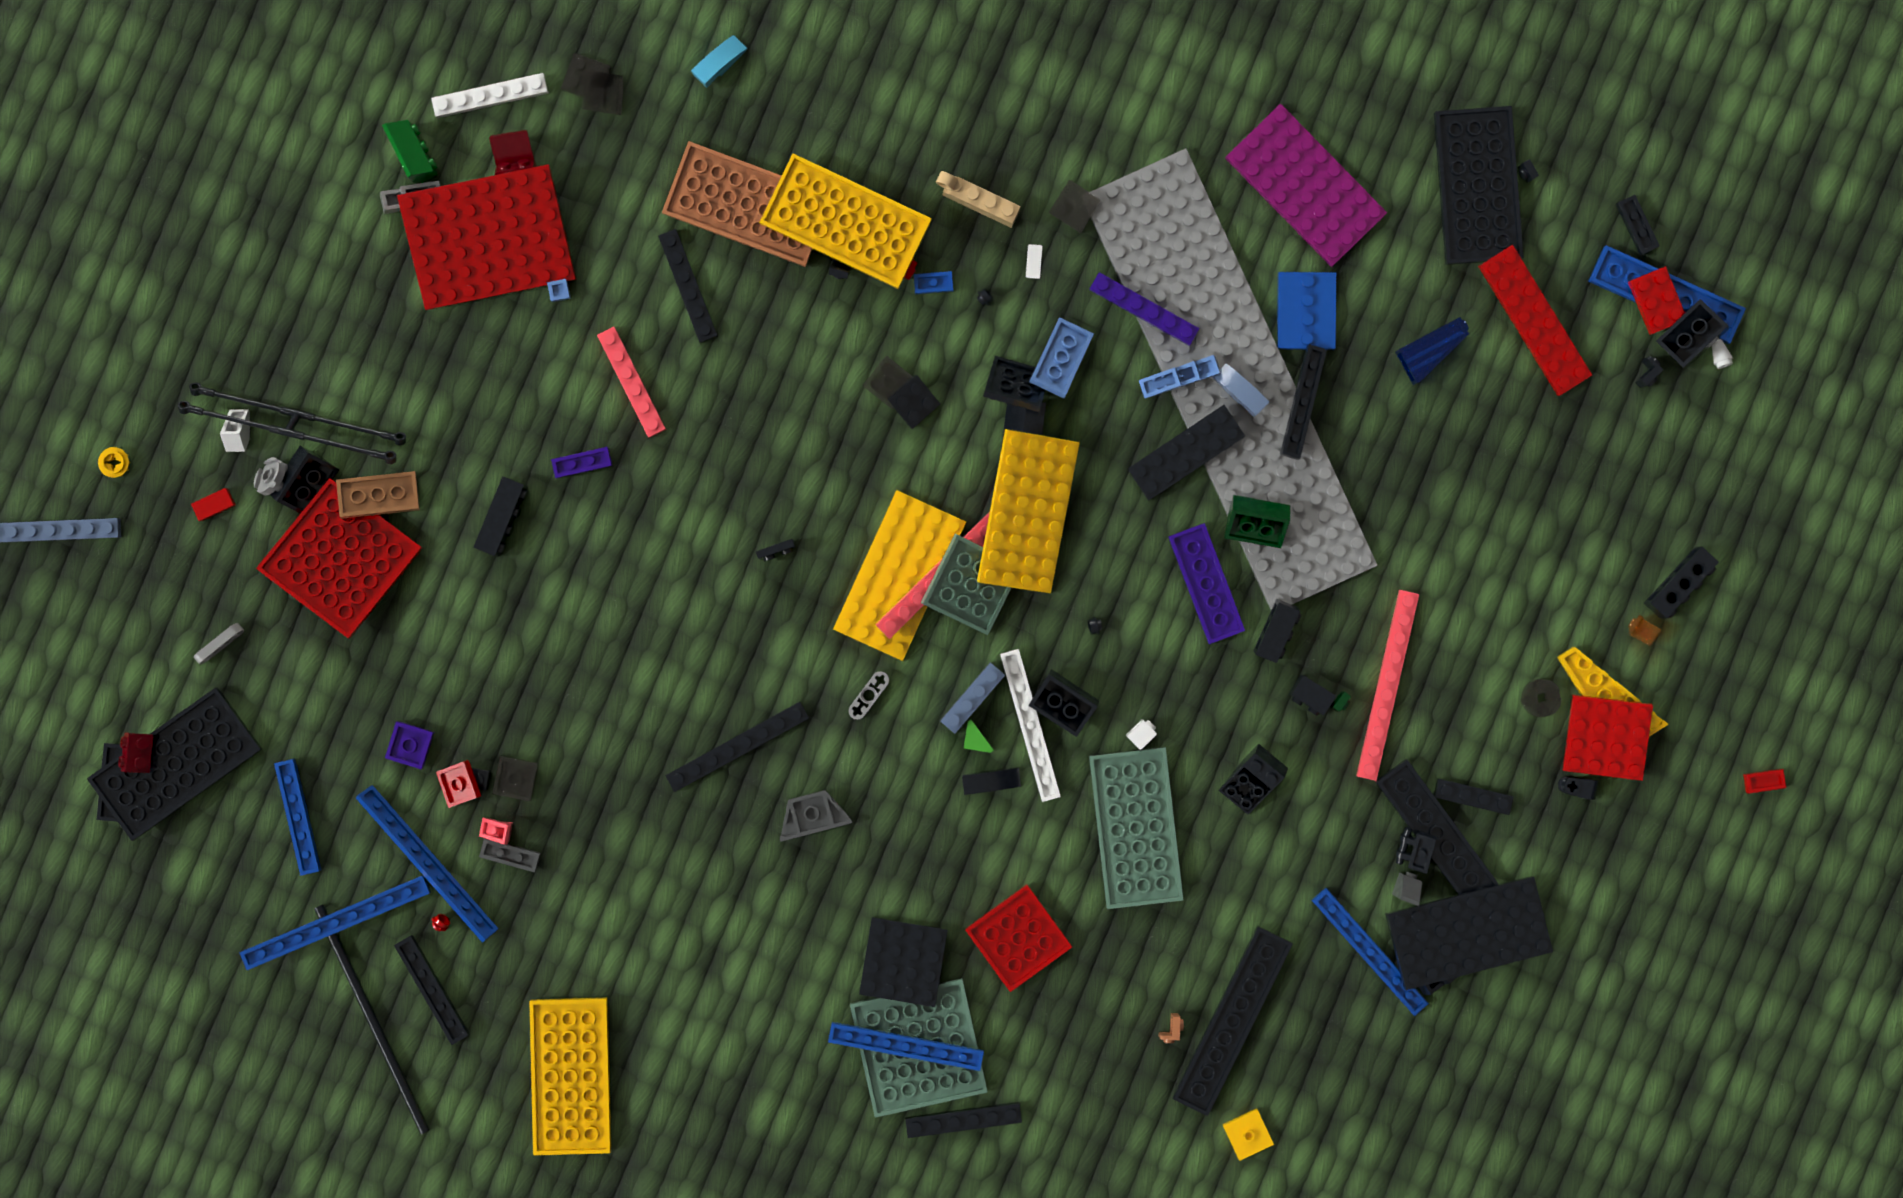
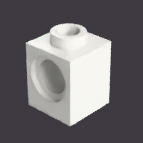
M1141 720L1126 736L1141 750L1157 735L1154 731L1156 727L1149 720L1146 722Z

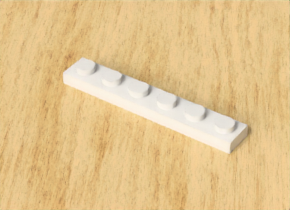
M540 73L431 99L435 117L442 118L544 95L549 92L545 75Z

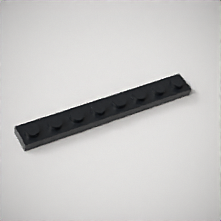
M800 701L665 776L673 791L676 792L809 719V716Z

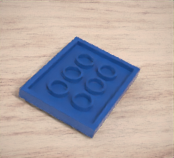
M1278 272V349L1306 350V346L1311 344L1326 350H1335L1336 273Z

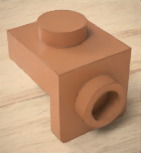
M1171 1013L1170 1032H1159V1038L1165 1043H1175V1040H1180V1031H1183L1184 1021L1180 1019L1178 1013Z

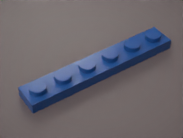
M291 759L274 763L300 876L321 871L296 760Z

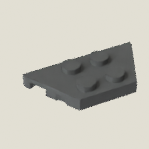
M826 790L792 798L787 803L780 842L851 824L852 819Z

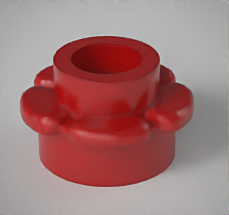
M438 914L432 918V926L435 930L446 931L448 929L450 920L447 916Z

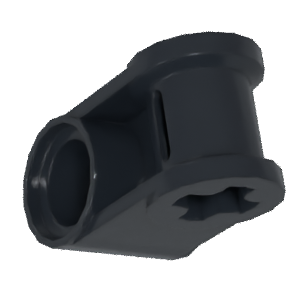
M1564 776L1558 781V788L1565 794L1595 800L1599 781Z

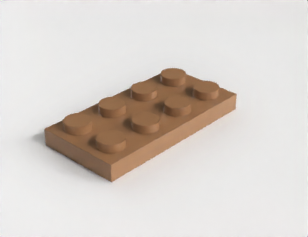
M415 471L336 480L341 519L420 510Z

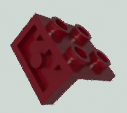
M527 130L491 135L489 137L496 163L495 175L536 167Z

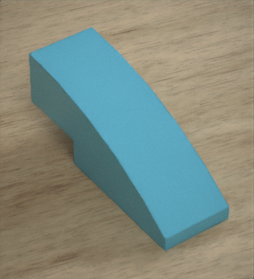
M733 35L710 52L691 71L707 88L719 75L722 76L744 54L747 48Z

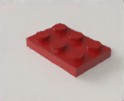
M1666 266L1628 282L1649 335L1671 327L1685 314Z

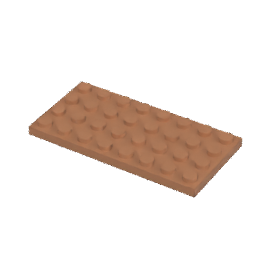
M688 141L662 214L806 267L812 252V248L759 223L779 183L781 175Z

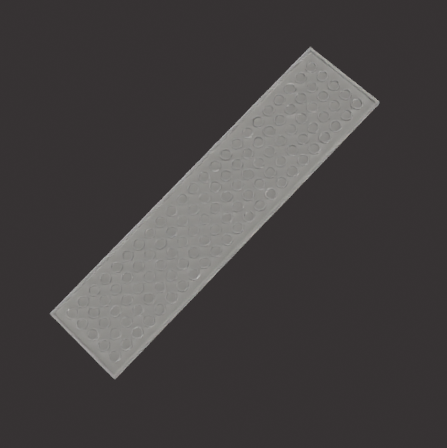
M1183 149L1082 195V200L1121 285L1200 328L1191 345L1188 346L1136 317L1161 372L1215 355L1219 369L1227 363L1269 401L1253 417L1212 377L1170 390L1187 429L1222 405H1225L1246 436L1204 464L1227 516L1233 495L1290 505V523L1281 548L1239 541L1270 610H1272L1276 599L1292 605L1377 566L1311 419L1301 458L1296 460L1280 455L1296 386L1187 149Z

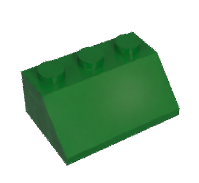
M402 120L382 125L410 180L415 184H420L438 176L435 170L438 166L433 158H429L427 154L429 148L425 141L421 142L418 136L421 132L416 124H412L409 120Z

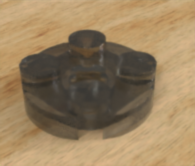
M1534 679L1524 687L1521 704L1533 716L1546 717L1553 715L1561 705L1560 690L1550 680ZM1542 693H1544V698L1546 700L1545 702L1541 701L1539 703L1537 696L1538 694L1541 695Z

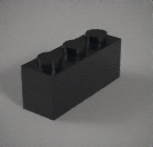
M1276 599L1253 650L1257 656L1275 663L1283 658L1285 644L1291 640L1294 624H1298L1301 618L1298 607Z

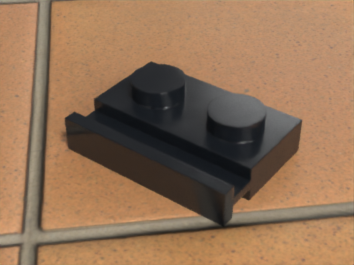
M793 539L755 552L758 559H764V562L774 559L775 554L782 552V555L794 552L792 548H795L796 544Z

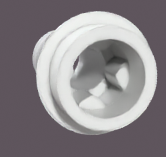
M1718 339L1712 345L1714 365L1717 366V369L1732 365L1733 357L1723 343V340Z

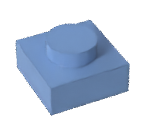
M567 279L547 282L551 302L571 299Z

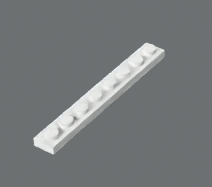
M1019 649L1002 653L1000 656L1041 800L1044 802L1061 797L1037 712L1028 706L1032 700V694Z

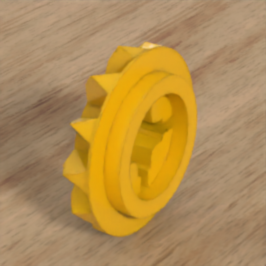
M117 447L105 449L98 459L100 471L105 476L111 478L123 476L126 471H129V455L123 449ZM114 458H115L117 461L121 462V463L117 464V465L115 466V468H114V465H111V464L108 463V462L114 461Z

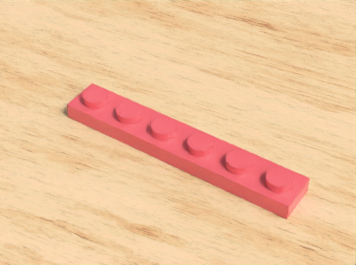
M612 327L598 334L597 336L648 438L665 431L666 428L616 328Z

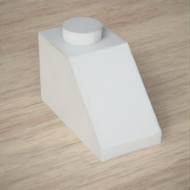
M230 409L228 412V416L250 421L249 409ZM225 420L220 436L226 452H245L250 440V426Z

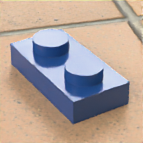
M952 271L914 274L915 295L953 292Z

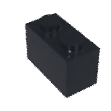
M1304 675L1299 676L1289 692L1293 702L1300 706L1302 703L1309 707L1308 711L1315 716H1318V714L1325 715L1336 695Z

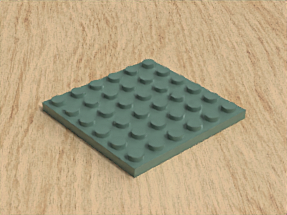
M962 978L939 983L935 1007L877 997L850 1003L854 1026L978 1049ZM860 1049L875 1118L988 1092L982 1064L981 1070L977 1071Z

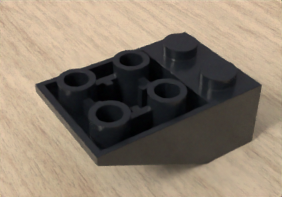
M1258 744L1244 758L1219 791L1249 815L1285 778L1288 767Z

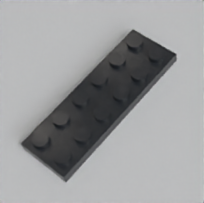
M1222 405L1129 467L1128 470L1149 501L1246 436L1226 406Z

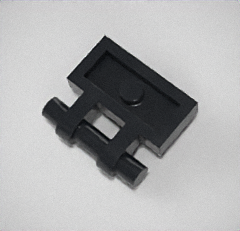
M1405 827L1404 832L1400 836V847L1396 851V863L1402 865L1404 859L1410 861L1408 868L1427 874L1437 837L1418 831L1416 837H1412V828ZM1408 844L1414 846L1412 853L1407 851Z

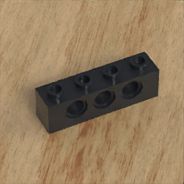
M1702 546L1695 547L1650 595L1644 604L1660 619L1673 617L1677 612L1676 608L1689 600V594L1702 586V580L1714 573L1716 570L1715 566L1719 561ZM1695 565L1698 567V573L1696 575L1693 573V567ZM1682 579L1686 583L1684 589L1680 587V581ZM1669 593L1673 597L1671 603L1667 601V595Z

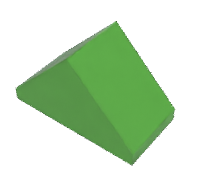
M969 719L964 749L991 753L994 751L972 719Z

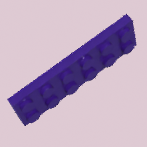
M1205 523L1169 536L1168 539L1208 644L1245 631Z

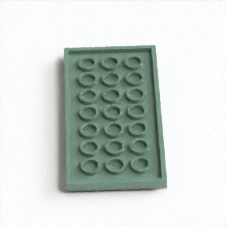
M1166 747L1089 756L1106 908L1114 909L1183 901Z

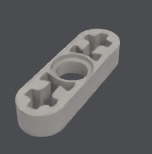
M239 623L231 625L194 655V659L199 665L206 663L244 632V629Z
M876 672L850 705L849 715L853 719L863 718L889 683V676L885 672ZM884 675L885 684H879L877 688L880 691L878 693L875 688L869 685L870 683L875 685L877 682L876 676ZM866 690L874 692L873 700L867 701L864 699L863 694ZM860 698L869 706L866 708L864 705L861 708L862 715L857 714L855 716L852 708L860 705L861 702H858Z

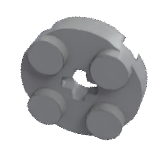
M275 457L269 458L264 462L266 466L263 469L259 468L254 479V487L258 489L256 491L263 495H270L274 491L278 492L283 487L282 480L288 465Z

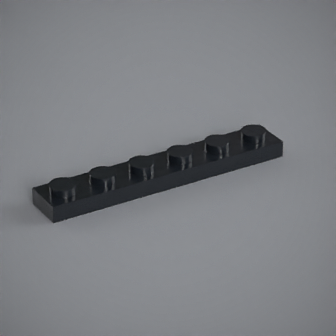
M674 229L659 235V240L699 343L701 344L718 337L677 230Z
M1311 344L1306 346L1280 455L1296 460L1301 458L1327 352L1326 349Z
M411 935L395 944L394 947L450 1044L453 1045L470 1035L414 936Z
M1014 1102L905 1117L907 1136L908 1138L1022 1123L1020 1103Z

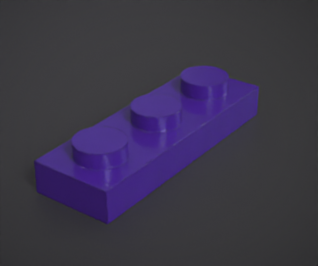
M609 447L551 459L556 479L613 466Z

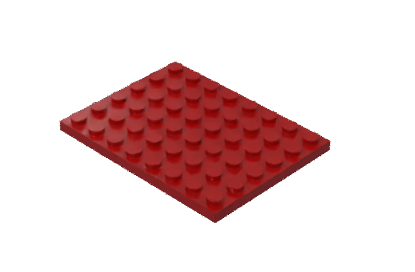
M549 164L397 195L425 310L546 286L547 282L576 279Z

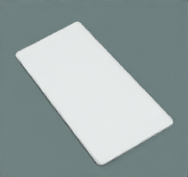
M1028 245L1026 278H1040L1042 245Z

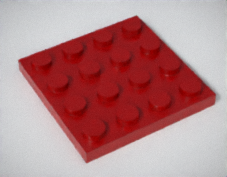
M1572 694L1562 770L1643 781L1653 704Z
M1028 884L965 928V931L1009 992L1016 989L1072 948V945Z

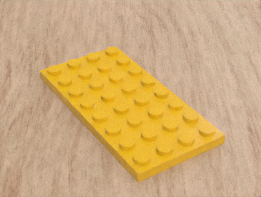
M792 153L759 223L899 289L932 218Z
M1005 429L977 582L1051 593L1080 442Z
M896 490L833 630L903 661L928 606L924 605L890 639L875 624L943 558L954 534L960 536L966 521Z
M608 998L530 1000L533 1155L611 1153Z

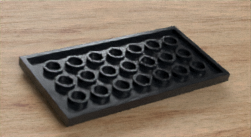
M1512 106L1435 111L1434 123L1445 265L1485 262L1510 245L1515 247L1519 256L1523 259Z
M215 687L150 733L153 734L150 773L121 771V768L118 766L121 754L89 776L87 780L131 841H135L263 749L219 688Z
M1533 876L1385 913L1405 990L1553 952Z

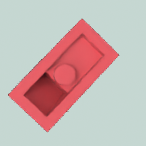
M483 817L479 836L507 845L510 841L513 822H501Z

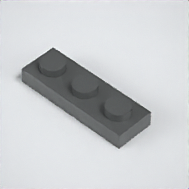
M484 838L479 857L536 872L541 853Z

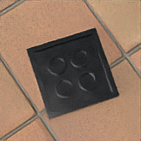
M995 356L983 397L1039 412L1045 389L1029 382L1036 367Z

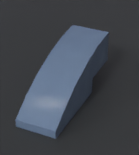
M1227 363L1220 369V374L1212 377L1253 417L1269 403L1253 385Z

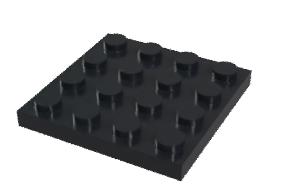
M872 917L859 995L935 1007L948 930Z

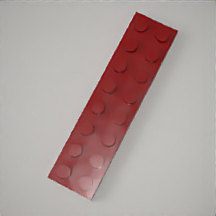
M1510 245L1478 266L1557 396L1562 395L1592 376V373L1513 245Z

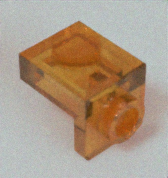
M1641 615L1637 619L1633 618L1628 625V628H1630L1629 634L1649 647L1661 632V629L1644 620Z

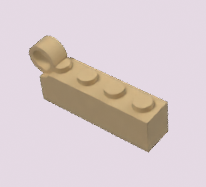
M944 171L940 172L936 183L944 188L943 196L1012 228L1021 206Z

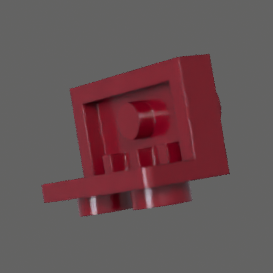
M124 733L120 741L123 753L118 761L121 771L150 773L153 734Z

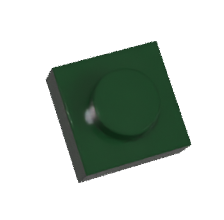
M1341 691L1330 707L1338 712L1341 709L1344 711L1350 704L1349 699L1351 696Z

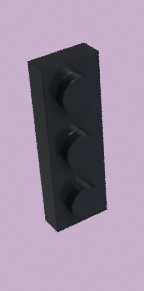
M1636 195L1615 204L1640 256L1660 246Z

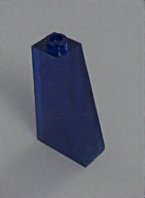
M1459 317L1395 351L1412 385L1422 381L1469 335V327L1465 320Z

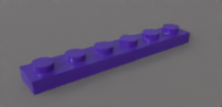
M1100 272L1089 289L1188 346L1191 345L1200 329Z

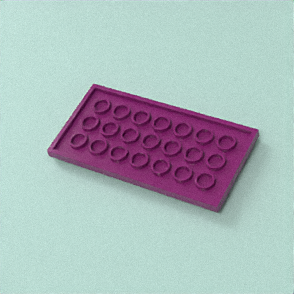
M1279 104L1225 157L1330 267L1387 214L1373 197L1282 104Z

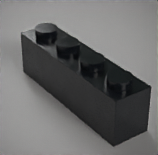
M502 476L473 548L496 557L504 553L507 545L505 541L507 536L510 537L513 532L514 526L512 524L514 519H517L520 515L521 508L519 507L528 495V486Z

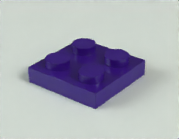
M396 721L385 758L423 769L435 732Z

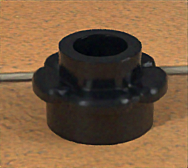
M985 288L982 291H978L979 296L977 299L983 306L986 304L990 306V303L994 300L992 295Z
M1092 617V619L1087 621L1091 635L1096 633L1099 635V631L1103 629L1101 620Z

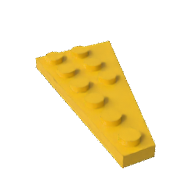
M1572 647L1557 656L1581 696L1640 702L1637 697L1612 679L1609 674L1595 665L1591 659L1576 647ZM1652 711L1649 737L1669 725L1657 716L1654 711Z

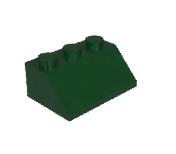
M1233 495L1224 538L1281 548L1290 523V505Z

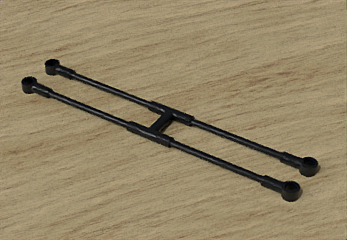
M198 382L189 385L190 393L193 396L201 394L210 397L216 396L278 411L281 414L292 417L286 428L207 411L204 408L190 405L188 401L178 403V409L181 414L207 415L253 426L300 440L306 439L368 454L371 457L385 460L387 464L396 463L397 457L394 451L382 452L374 449H363L306 435L303 432L295 431L294 428L301 418L377 435L383 439L394 441L396 445L400 446L406 443V435L403 432H380L319 417L315 414L283 406L277 407L201 387V384Z

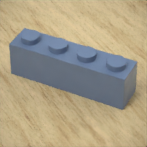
M989 663L940 722L955 734L1005 675L992 663Z

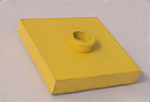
M1257 1108L1222 1124L1239 1161L1274 1145Z

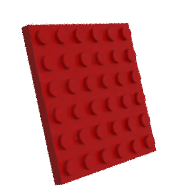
M329 478L256 569L350 639L423 548L380 515L341 519L337 484Z

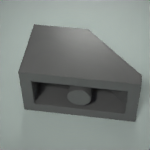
M1407 871L1406 874L1399 873L1392 895L1419 906L1422 881L1418 880V875Z

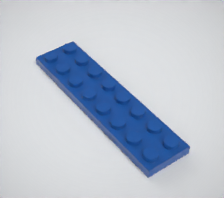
M1606 245L1602 249L1588 282L1636 303L1628 282L1658 270V268ZM1669 274L1684 312L1686 313L1701 299L1731 327L1719 338L1726 344L1731 343L1746 308Z

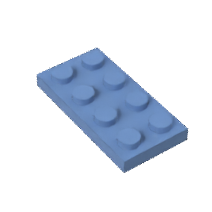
M1059 317L1029 382L1065 398L1094 333Z

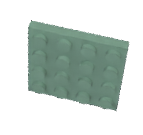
M954 534L921 603L988 635L1011 587L977 582L983 547Z

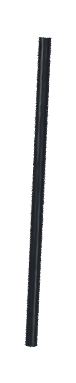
M324 905L314 908L319 919L328 915ZM337 933L327 936L420 1134L429 1131L427 1123Z

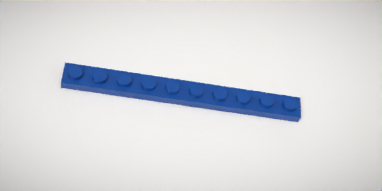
M373 785L356 797L359 803L482 943L498 930V927Z
M424 875L239 953L246 970H249L431 893Z

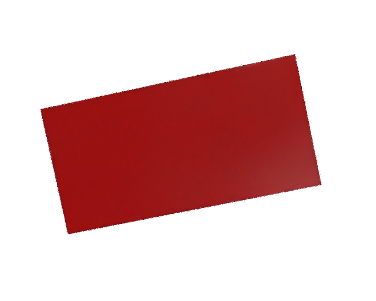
M228 488L217 491L191 504L200 522L236 506Z
M1784 769L1743 774L1745 790L1748 794L1786 788Z

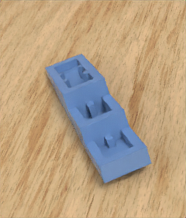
M1215 355L1146 377L1139 380L1146 399L1212 377L1221 372Z

